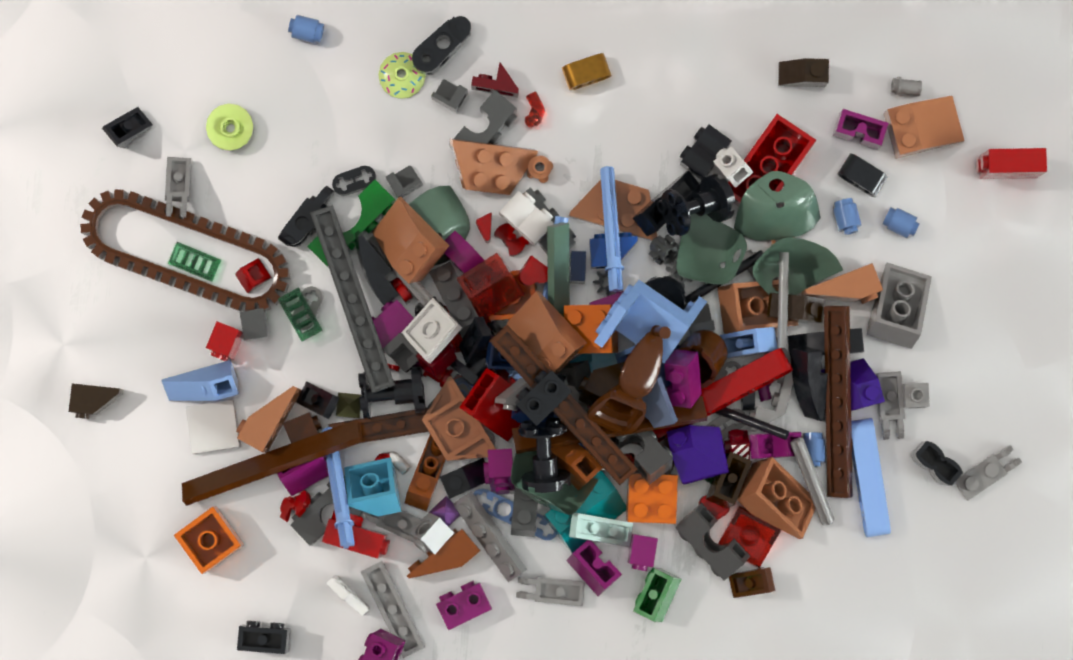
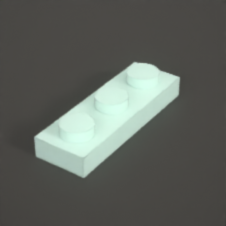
M573 513L569 537L630 547L633 523Z

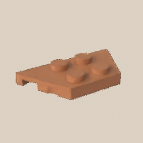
M450 138V146L453 147L456 157L455 163L460 171L461 184L466 190L510 195L527 171L530 160L538 154V151L534 149Z
M601 180L570 211L569 217L604 227ZM615 180L619 231L623 233L630 232L633 236L652 241L657 237V232L646 236L633 220V217L651 201L649 190Z
M452 376L447 378L442 389L422 418V421L447 461L488 457V450L496 448L480 422L459 408L465 397Z

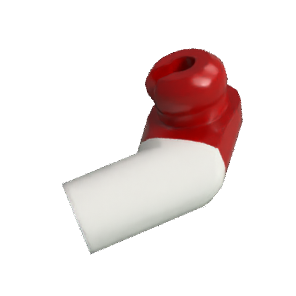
M396 452L381 453L374 460L391 457L394 467L403 475L411 468Z

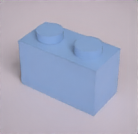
M775 327L755 328L720 335L727 346V358L769 353L777 349Z

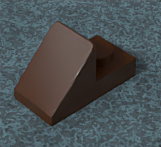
M770 567L733 573L729 577L733 598L776 591Z

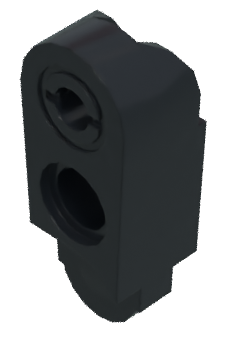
M463 16L453 17L414 50L412 55L413 65L416 70L425 75L436 73L471 35L470 21ZM441 39L450 41V45L446 49L439 48L437 43ZM425 55L431 57V60L427 63L422 61Z
M325 186L317 197L306 198L282 229L278 240L287 246L298 247L309 236L312 237L316 229L310 212L328 207L327 204L335 191Z

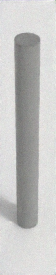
M788 252L779 253L778 349H787Z

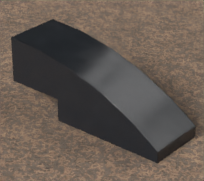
M689 170L686 171L633 217V220L646 236L657 232L665 224L662 214L657 209V202L661 200L662 194L666 190L673 189L678 191L685 201L691 200V196L694 193L699 192V182Z
M358 230L355 233V242L359 263L372 291L380 302L385 305L399 295L385 278L392 270Z
M862 328L850 329V354L863 353ZM824 332L787 336L790 356L791 348L809 347L822 351V357H825Z
M809 347L791 348L792 378L802 412L805 417L825 421L828 374L821 372L822 351Z

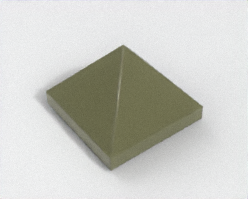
M338 392L340 399L337 403L336 416L360 419V396L362 395Z

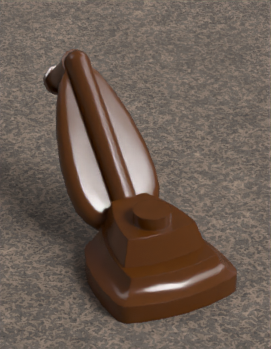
M654 325L651 331L637 343L621 369L619 385L609 390L589 408L588 418L606 429L623 434H632L640 426L645 418L647 407L642 398L652 391L659 376L663 356L662 338L667 339L671 335V330L668 327Z

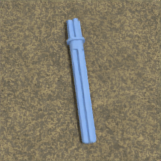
M605 166L600 169L607 257L605 271L608 272L609 292L617 293L623 291L622 271L624 266L621 265L615 172L613 167Z
M332 427L324 428L322 432L332 429ZM337 451L325 457L336 517L334 526L338 529L340 547L347 549L349 546L355 545L352 530L354 521L350 518L340 453Z

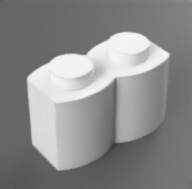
M518 191L499 212V215L528 242L535 246L547 233V226L554 225L551 221L554 217L544 208L540 211L534 205L535 199L527 192L522 194Z

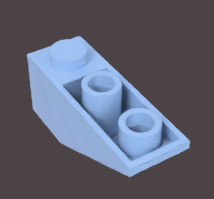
M231 360L162 379V384L169 401H217L239 394L238 379Z

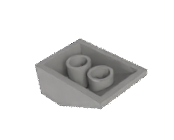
M886 263L880 281L883 290L877 293L879 297L874 301L867 335L912 349L921 336L932 276Z

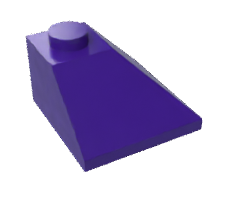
M865 359L851 361V411L885 402L879 379Z
M688 425L667 431L670 451L683 485L729 472L720 427Z

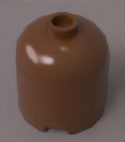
M704 329L692 333L677 348L678 350L698 352L701 388H706L712 384L728 356L724 340L715 332Z

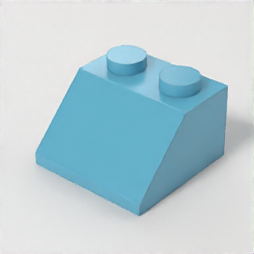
M391 457L344 467L349 507L377 517L401 512L397 475Z

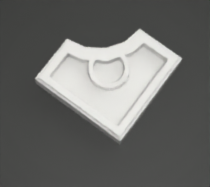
M338 576L331 577L326 583L343 601H346L362 616L370 609Z

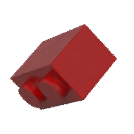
M216 321L206 348L211 350L210 355L223 361H227L228 357L234 360L243 339V332Z

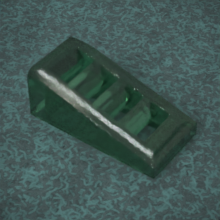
M175 242L166 264L212 282L221 260L182 243ZM180 250H183L185 252L181 262L178 263L176 262ZM189 254H193L194 256L188 267L185 265V263L188 259ZM198 258H203L199 269L195 270L194 267ZM209 260L212 263L208 270V273L205 274L203 273L207 261Z
M296 288L278 298L302 342L323 331L300 288ZM299 297L300 301L288 307V302ZM304 306L305 309L295 315L292 314V311ZM307 314L310 318L299 324L296 320ZM313 322L314 327L305 332L301 331V328Z

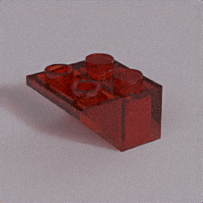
M500 253L494 254L456 278L468 299L484 319L525 294Z

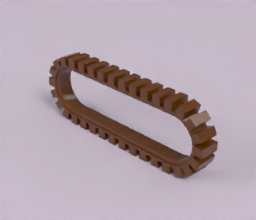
M115 189L114 197L110 191L100 193L102 203L95 197L88 203L94 209L93 212L84 209L81 218L89 221V223L80 224L81 233L89 236L84 238L83 241L86 247L89 249L93 248L91 252L98 258L102 259L106 255L104 261L116 266L119 258H121L118 267L130 271L132 264L135 263L132 272L144 276L148 268L146 277L158 281L162 273L160 282L172 286L174 278H176L175 288L186 291L189 283L191 285L188 292L196 296H200L203 288L205 290L202 297L210 301H214L217 293L219 294L216 300L218 304L227 307L229 300L233 299L230 308L240 312L244 304H246L245 311L255 310L257 305L265 311L270 310L271 307L268 301L271 300L274 304L278 305L283 298L277 292L287 293L289 284L282 282V279H291L290 270L288 268H281L287 265L288 262L283 254L277 256L280 251L272 244L264 250L267 243L264 239L256 237L252 245L253 236L242 232L238 240L239 231L228 227L224 235L225 226L214 221L212 229H209L211 221L201 216L198 224H195L198 217L190 212H186V218L181 219L180 209L174 206L171 217L166 216L165 203L158 201L156 209H154L156 201L144 196L142 204H140L142 196L130 191L128 199L125 190ZM126 206L259 254L268 259L273 266V284L262 296L254 298L244 297L115 250L105 245L101 240L98 232L99 220L104 212L110 208Z

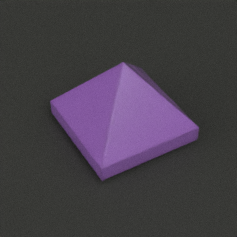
M447 496L429 511V513L440 517L447 526H450L460 516L453 505L454 503Z

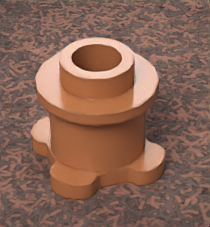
M535 156L529 162L528 170L526 171L527 177L538 179L540 183H546L553 169V163L545 156ZM537 165H543L544 170L537 171L535 167Z

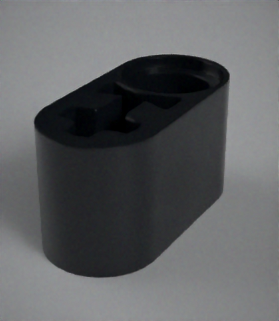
M852 153L849 154L837 173L842 179L874 198L888 179L884 172Z

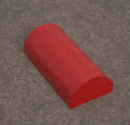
M776 114L744 159L753 173L736 188L730 181L728 182L734 193V204L739 207L746 190L771 171H781L793 175L815 144L816 139L779 114ZM773 179L770 181L769 187L772 191L779 192L783 189L784 183L780 179Z

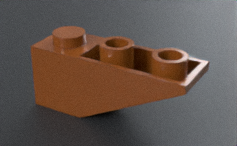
M431 434L404 502L426 512L446 462Z
M579 444L551 448L552 454L557 456L558 469L570 472L571 483L578 491L603 468Z
M455 528L452 530L454 534L436 554L428 551L426 554L429 557L421 563L418 559L408 568L410 573L407 577L410 579L462 567L481 550L463 529L458 532Z

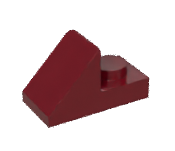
M500 62L496 80H492V76L486 74H479L478 77L473 76L472 90L493 93L496 90L501 95L517 98L519 96L518 87Z

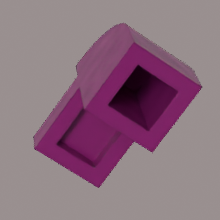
M456 231L445 240L449 247L444 252V255L474 286L486 276V272L492 270L479 253Z
M789 432L786 440L771 434L749 435L751 459L794 457L795 455L790 443L793 439L802 437L801 432Z

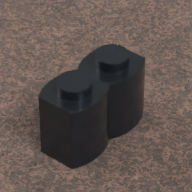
M710 124L706 128L701 127L694 136V139L697 141L692 147L687 145L679 156L682 158L680 165L700 180L707 177L715 166L713 161L717 159L716 154L721 149L728 148L732 140Z
M922 441L911 453L913 460L920 467L929 470L931 476L942 485L952 486L963 474L961 467L954 460L945 457L942 450L932 442Z

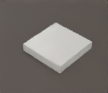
M432 298L401 334L431 364L462 327L436 299Z
M234 400L186 407L192 454L240 447V440L237 439L239 433L236 432L238 426Z

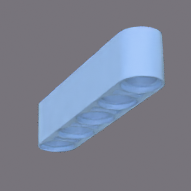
M872 418L851 421L852 460L864 533L866 538L887 535L891 533L874 423Z

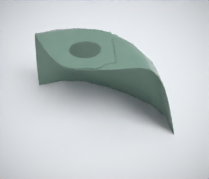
M771 171L753 183L744 193L738 208L734 229L744 237L757 241L780 240L786 237L801 236L813 229L821 218L816 195L806 181L785 172ZM780 179L784 183V188L779 192L772 191L769 187L770 181ZM783 202L784 207L777 208L776 203Z
M438 186L429 189L409 204L437 233L442 234L441 237L444 241L454 231L466 240L470 230L469 218L451 186ZM442 255L434 266L450 260L445 255Z
M696 213L692 214L690 230L681 237L676 265L678 275L710 284L729 283L735 277L746 253V240L740 232L722 222L713 221L708 215L698 216ZM741 249L740 257L736 262H733L735 253ZM722 262H726L724 268L720 267Z
M786 237L776 241L758 258L752 272L756 281L768 294L779 293L773 288L772 282L774 278L779 277V264H777L779 262V253L788 252V294L798 295L812 285L843 271V268L837 257L829 249L805 239Z
M537 450L515 454L511 470L512 484L535 502L567 515H572L582 506L599 481L592 478L579 491L572 483L569 487H567V484H563V490L556 492L536 493L533 487H529V491H526L522 488L521 477L525 473L533 471L532 457L537 455Z

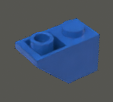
M630 232L619 233L621 260L638 241V237L632 236ZM595 234L594 238L589 240L591 269H605L607 267L605 234Z

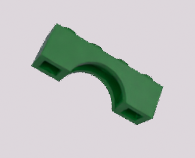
M376 180L358 195L362 208L359 221L352 229L343 232L348 250L351 249L353 251L356 249L355 233L358 230L362 235L366 232L368 234L372 233L378 225L377 221L383 215H386L396 201ZM317 236L307 247L328 267Z

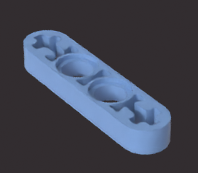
M483 488L474 492L475 496L477 494L482 495L485 492L487 494L486 498L493 501V497H497L499 500L494 504L493 512L488 510L491 505L483 503L482 506L489 515L512 524L513 501ZM502 502H506L511 506V512L507 516H501L497 512V507ZM537 513V517L542 518L539 523L546 526L548 522L543 515ZM538 527L535 532V536L543 540H552L557 535L554 531L553 534L549 533L547 536H544L543 530Z

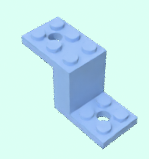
M638 280L634 286L629 284L613 304L608 315L595 331L599 335L594 343L603 347L616 330L637 344L651 331L654 325L665 326L671 330L669 338H662V362L665 363L707 301L699 296L695 303L690 301L685 309L682 310L654 289Z

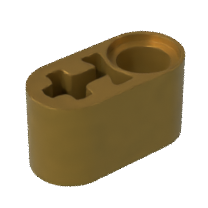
M604 53L596 54L562 67L570 91L603 81L612 76Z

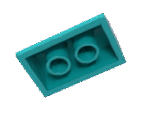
M600 470L593 477L599 480L575 513L615 520L626 511L627 506L615 486L603 471ZM553 509L543 515L571 553L575 552L587 541L569 537L572 515H567Z

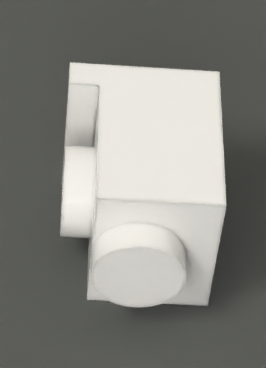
M732 146L728 149H721L716 154L717 159L713 161L735 188L753 173Z

